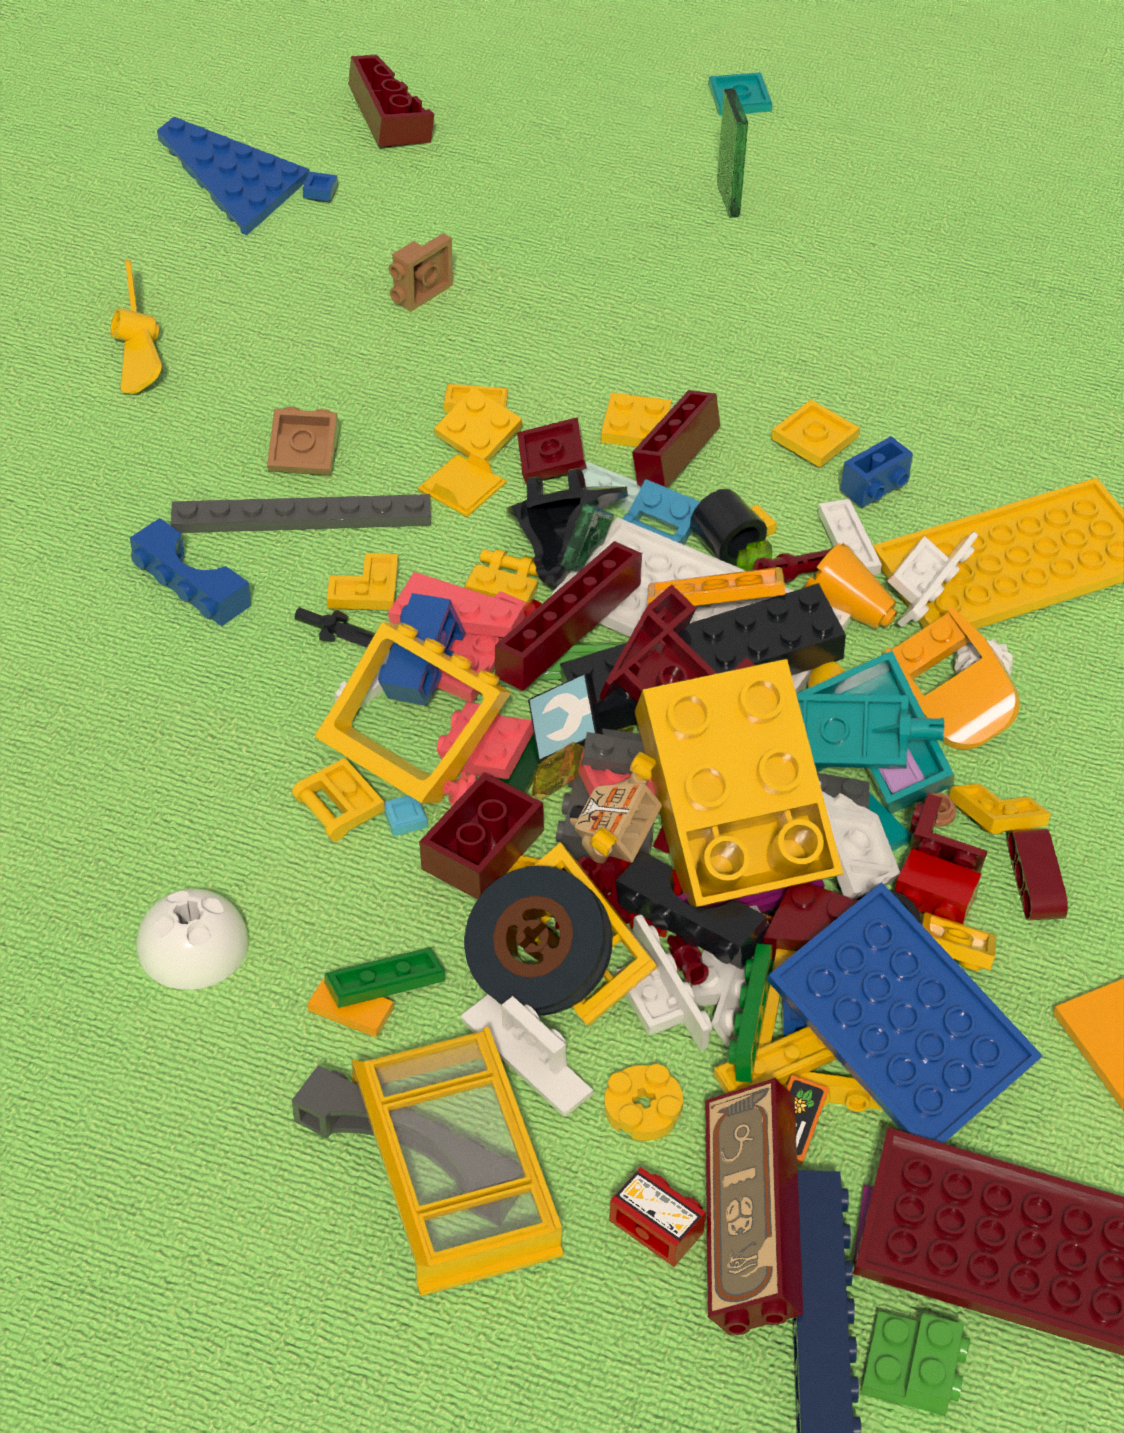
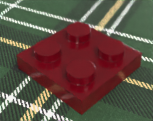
M578 417L517 432L522 475L525 483H527L529 477L539 476L543 480L566 474L570 469H587Z

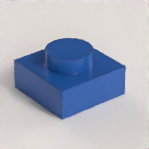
M309 172L302 188L303 198L331 201L338 185L337 175Z

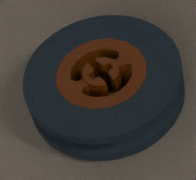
M549 866L519 868L494 881L480 895L473 906L464 936L467 964L478 985L500 1003H505L513 996L523 1006L526 1004L531 1006L538 1015L562 1012L585 999L596 988L605 974L610 962L613 946L610 918L601 900L591 889L572 874ZM545 916L555 918L559 924L560 938L551 928L536 919ZM538 936L542 940L539 945L535 941ZM517 944L524 949L523 951L542 962L532 965L522 963L518 956Z

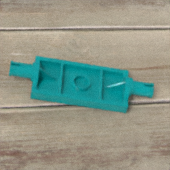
M796 693L815 767L907 769L908 743H911V740L944 741V718H912L911 714H909V695Z

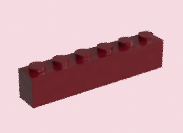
M616 541L612 542L495 644V675L500 678L499 680L524 691L641 585L642 553Z

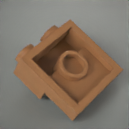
M446 234L439 235L423 246L413 241L392 254L393 263L389 265L388 269L393 278L394 287L390 289V296L396 304L401 305L408 311L415 310L453 286L452 238Z
M296 407L274 409L267 461L268 471L331 475L340 425L337 413L327 409L304 411Z

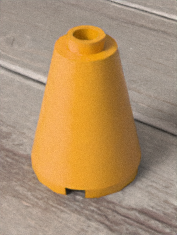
M843 542L842 544H837L816 567L819 571L815 579L810 576L805 587L819 583L832 607L851 614L850 618L874 629H878L881 625L887 628L898 613L894 609L897 604L896 601L852 549Z

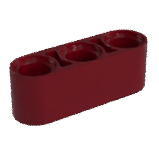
M1047 828L1011 830L1008 836V851L1026 920L1065 919L1068 912L1067 894L1049 830Z

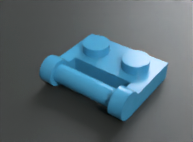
M645 479L630 510L622 519L685 545L692 532L690 527L691 516L700 501ZM643 515L672 527L677 532L671 535L639 520Z

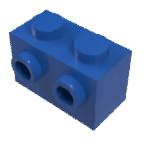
M892 436L844 462L840 490L861 508L873 501H878L885 494L904 486L909 481L913 453Z

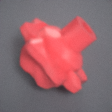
M463 772L459 779H456L454 782L447 780L444 783L443 793L449 795L450 808L476 781V775H468Z

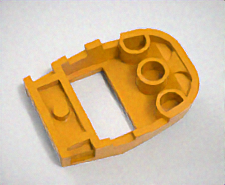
M950 607L947 609L948 613L892 650L889 647L885 651L886 653L893 651L925 717L944 718V741L942 742L954 749L968 750L985 744L1011 726L1019 713L1020 699L1017 688L998 654L981 633L956 610ZM971 642L982 659L924 696L913 679Z

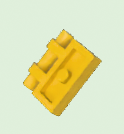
M483 549L480 554V562L490 565L487 567L476 564L464 588L494 597L501 591L528 603L534 598L538 590V580L530 578L531 575L538 576L533 561L534 558L523 556L521 559L509 556L503 550L495 549V551ZM507 568L518 572L517 574L502 571V569Z

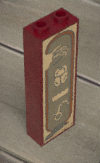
M776 1078L705 1100L708 1318L728 1335H743L748 1333L750 1329L768 1324H783L787 1319L803 1315L795 1097Z

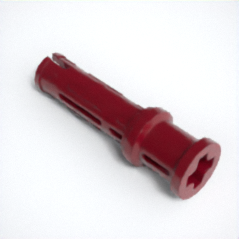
M833 548L797 556L782 553L774 559L768 557L758 558L753 565V570L780 567L782 568L784 583L792 582L798 575L819 571L816 567Z

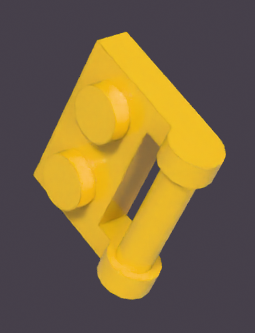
M345 757L299 781L291 792L295 799L300 803H304L323 824L326 835L332 841L341 840L349 830L385 811L383 799ZM322 789L343 814L336 818L317 797L315 792Z

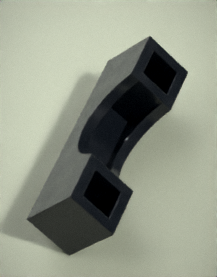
M643 851L616 879L618 904L624 910L632 914L642 915L657 928L668 930L681 937L687 944L706 950L722 963H730L742 970L746 966L747 959H751L755 955L756 945L764 944L763 937L767 931L766 915L737 900L713 908H700L685 903L674 893L672 866Z

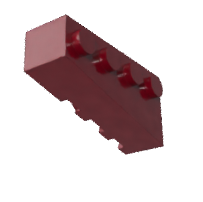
M378 55L351 56L348 85L378 147L431 143L435 114L430 109L425 110L422 107V101L417 96L412 97L407 92L408 86L403 81L400 82L394 78L395 73Z

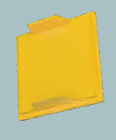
M470 453L468 459L457 454L418 487V491L430 494L431 498L468 517L503 487L507 480L492 473L489 462Z

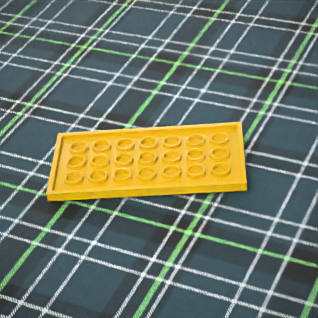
M1098 478L872 545L882 564L881 569L889 579L924 536L948 557L955 547L973 531L978 535L971 545L975 548L973 553L963 563L958 561L956 565L960 568L950 581L947 583L943 581L941 583L945 588L943 592L932 603L928 601L925 604L929 607V610L919 620L924 628L948 613L947 609L950 607L956 610L975 629L1124 582V510ZM900 594V596L903 598V600L909 607L911 603L902 594Z

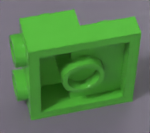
M878 1311L861 1394L945 1416L950 1400L958 1402L963 1376L955 1374L957 1362L965 1364L970 1338L962 1336L964 1324L923 1313L921 1320L916 1321Z

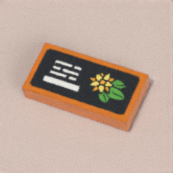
M791 1075L787 1090L795 1097L797 1163L803 1165L829 1088Z

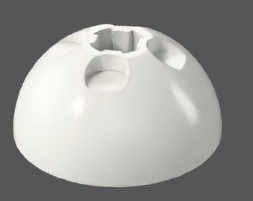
M198 888L178 890L158 900L142 919L136 941L137 956L143 970L158 983L182 990L206 988L228 978L242 964L249 944L246 924L235 906L215 892Z

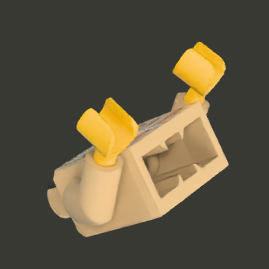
M642 752L635 756L630 765V771L632 772L630 778L614 785L596 787L585 806L576 805L571 809L570 822L582 838L583 848L594 862L604 863L609 856L633 862L662 807L660 801L647 787V783L652 777L651 770L657 761Z

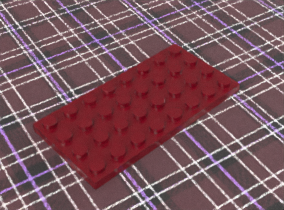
M887 1128L854 1265V1275L1124 1356L1123 1196L893 1128Z

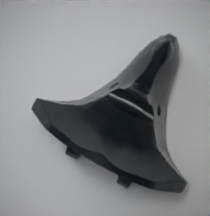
M580 468L568 470L567 473L569 489L543 495L542 479L539 476L528 478L527 500L507 507L506 514L517 518L521 528L530 540L535 553L533 561L536 566V572L546 586L555 590L569 574L574 550L586 541L585 534L598 511L609 504L627 497V486L586 487L583 472Z

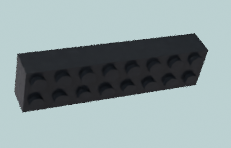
M819 583L785 593L786 595L772 597L689 623L678 634L717 674L732 671L747 657L754 665L787 659L791 676L829 662L844 659L846 634ZM626 643L560 663L562 683L584 673L592 676L602 729L621 730L638 724L635 715L638 703L621 686L605 700L602 701L599 698L604 684Z

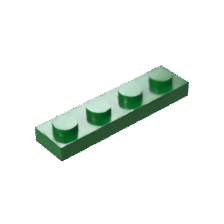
M757 944L754 959H747L745 981L749 982V985H742L740 1008L743 1009V1013H736L734 1035L738 1036L737 1041H730L728 1057L729 1064L735 1065L736 1081L752 1083L770 983L766 979L773 972L772 945Z

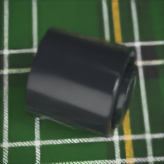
M719 489L710 493L696 506L690 519V527L697 538L717 559L733 566L744 563L754 556L762 547L767 536L765 522L736 492L730 489Z

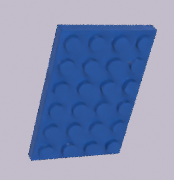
M882 882L771 972L766 979L903 1132L940 1143L948 1141L1043 1056Z

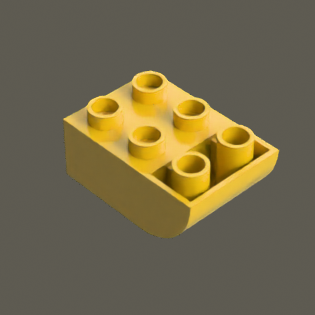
M787 659L643 689L635 709V715L645 754L657 761L651 770V779L656 798L662 804L659 812L674 869L683 893L690 905L695 907L706 906L843 874Z

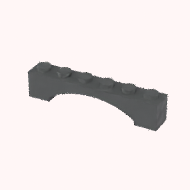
M318 1065L292 1099L294 1122L327 1139L332 1133H360L374 1136L358 1085L349 1081L342 1073L335 1070L329 1071ZM408 1106L389 1111L399 1144L418 1152L435 1163L456 1183L463 1194L524 1178L522 1167L512 1158L507 1156L500 1157L486 1150L478 1141L464 1139L452 1133L444 1124L437 1121L430 1122L416 1115ZM521 1194L465 1210L500 1227Z

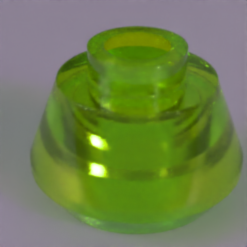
M767 540L746 544L745 550L739 549L737 567L744 571H751L758 558L768 557L772 559V544Z

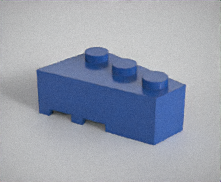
M412 593L408 605L402 608L401 623L416 628L418 630L416 637L423 641L426 638H430L440 642L445 646L443 653L452 657L454 651L450 649L455 640L462 641L466 633L450 599ZM393 642L389 649L390 654L387 662L380 668L379 684L388 699L427 706L442 678V672H438V667Z

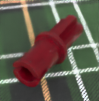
M670 935L667 939L668 949L675 960L677 970L682 971L688 983L690 981L692 985L703 983L708 978L709 970L702 961V954L699 948L687 944L677 935Z

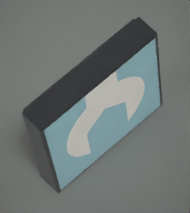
M587 673L581 674L528 699L538 760L545 765L575 752L576 747L584 748L587 732L603 734L593 678Z

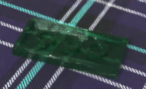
M734 88L724 89L717 186L729 218L739 217L741 212L748 120Z

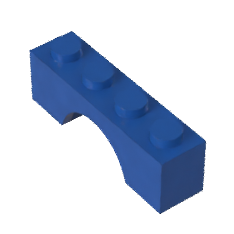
M161 518L130 537L131 558L134 564L139 569H145L153 575L159 584L166 585L176 592L182 601L189 602L196 607L205 618H211L222 627L251 606L249 582L227 566L212 570H201L184 564L182 562L185 558L182 533Z

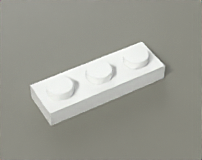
M850 499L819 504L818 514L833 546L835 547L839 543L842 544V542L845 543L873 575L880 574L882 564Z

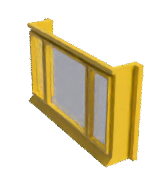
M489 1026L484 1027L481 1032L365 1062L351 1059V1080L359 1087L414 1259L416 1285L420 1297L563 1257L564 1252L561 1247L562 1225Z

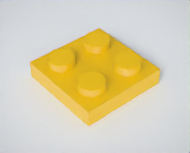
M473 387L436 425L434 432L437 437L465 456L469 457L470 453H473L489 462L523 424L521 417Z
M611 392L601 431V442L637 447L671 410L672 400Z
M809 400L772 429L771 439L821 468L859 437L860 427L817 402Z
M924 912L921 925L953 959L959 960L960 965L970 970L980 971L981 968L991 970L995 958L997 935Z

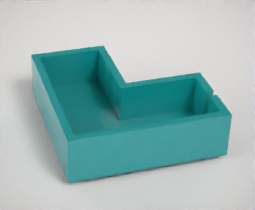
M893 651L799 692L803 694L909 695V714H911L912 718H926ZM911 740V743H908V749L925 779L896 793H890L878 768H867L886 809L891 814L926 799L928 793H940L954 786V773L937 740ZM816 767V771L819 772L828 767Z

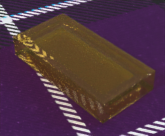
M572 742L537 764L531 791L532 796L543 800L577 779L584 746Z

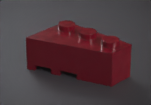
M810 883L788 887L763 937L764 944L772 945V961H775L776 949L798 951L857 903L858 900Z

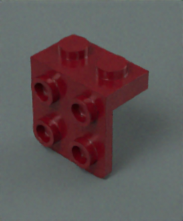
M928 793L925 804L917 803L912 816L909 833L914 836L911 849H916L981 873L987 851L933 833L942 798Z

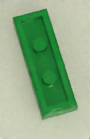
M429 947L325 973L324 983L337 1007L341 1008L445 982V970L432 948Z

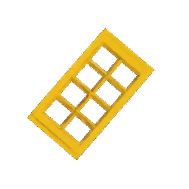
M560 842L533 866H549L558 869L564 867L568 873L575 876L591 889L601 900L609 915L612 930L615 932V935H613V946L621 940L635 958L614 977L606 969L603 977L607 983L587 1000L583 999L573 1006L579 1017L586 1025L590 1026L659 966L576 859ZM545 916L538 918L537 920H540L545 924L548 920L551 919V917ZM537 937V938L535 939V941H536L537 944L539 945V944L541 943V941H540L539 938Z

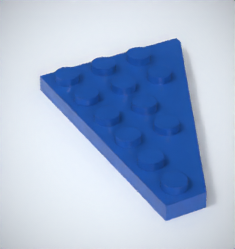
M176 117L171 118L157 130L158 140L163 146L169 149L172 156L179 158L182 162V167L187 173L197 180V184L201 188H205L210 193L211 200L221 211L226 213L230 221H235L240 227L241 233L246 236L303 186L310 172V169Z

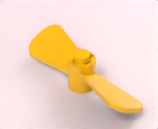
M125 259L131 311L122 308L116 309L111 322L110 334L112 338L125 341L120 389L123 393L132 395L140 392L157 379L161 372L162 364L153 343L158 337L159 324H156L155 317L137 312L131 260Z

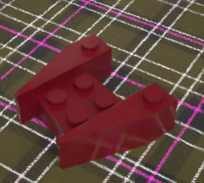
M672 584L647 605L604 684L599 696L602 701L619 686L638 703L643 689L717 674L678 635L689 625L697 608ZM746 657L733 670L756 665Z

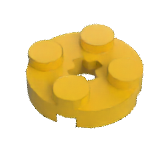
M653 1064L651 1066L637 1065L628 1067L612 1074L608 1080V1087L604 1098L606 1118L615 1130L619 1132L621 1129L626 1133H630L632 1139L650 1141L662 1138L674 1129V1124L681 1117L683 1111L682 1089L675 1078L669 1075L668 1069L663 1065ZM639 1097H647L652 1100L650 1101L649 1108H643L640 1103L634 1104V1101L638 1100Z

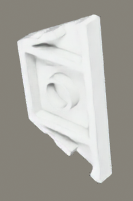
M822 791L843 870L842 875L836 876L843 895L857 899L868 894L881 882L884 885L893 882L899 876L900 870L878 815L865 807L858 806L841 793L833 798Z

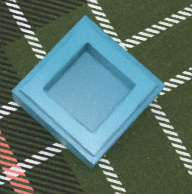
M409 795L384 801V815L393 836L428 827L427 817L421 803Z

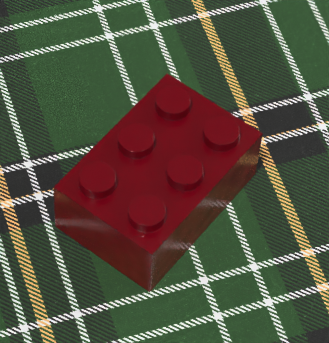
M483 772L419 841L421 869L478 900L487 887L505 875L544 831L543 802Z

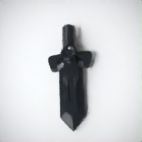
M301 607L295 612V620L321 629L319 640L334 642L335 633L339 638L367 648L375 635L374 632L346 623L348 616L339 610H335L332 615L327 614L324 616Z

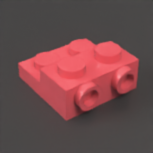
M466 702L461 711L456 710L453 713L451 730L448 735H441L437 742V752L441 760L481 704ZM499 712L460 773L465 772L481 776L485 772L495 778L509 779L534 733L532 720L500 716Z

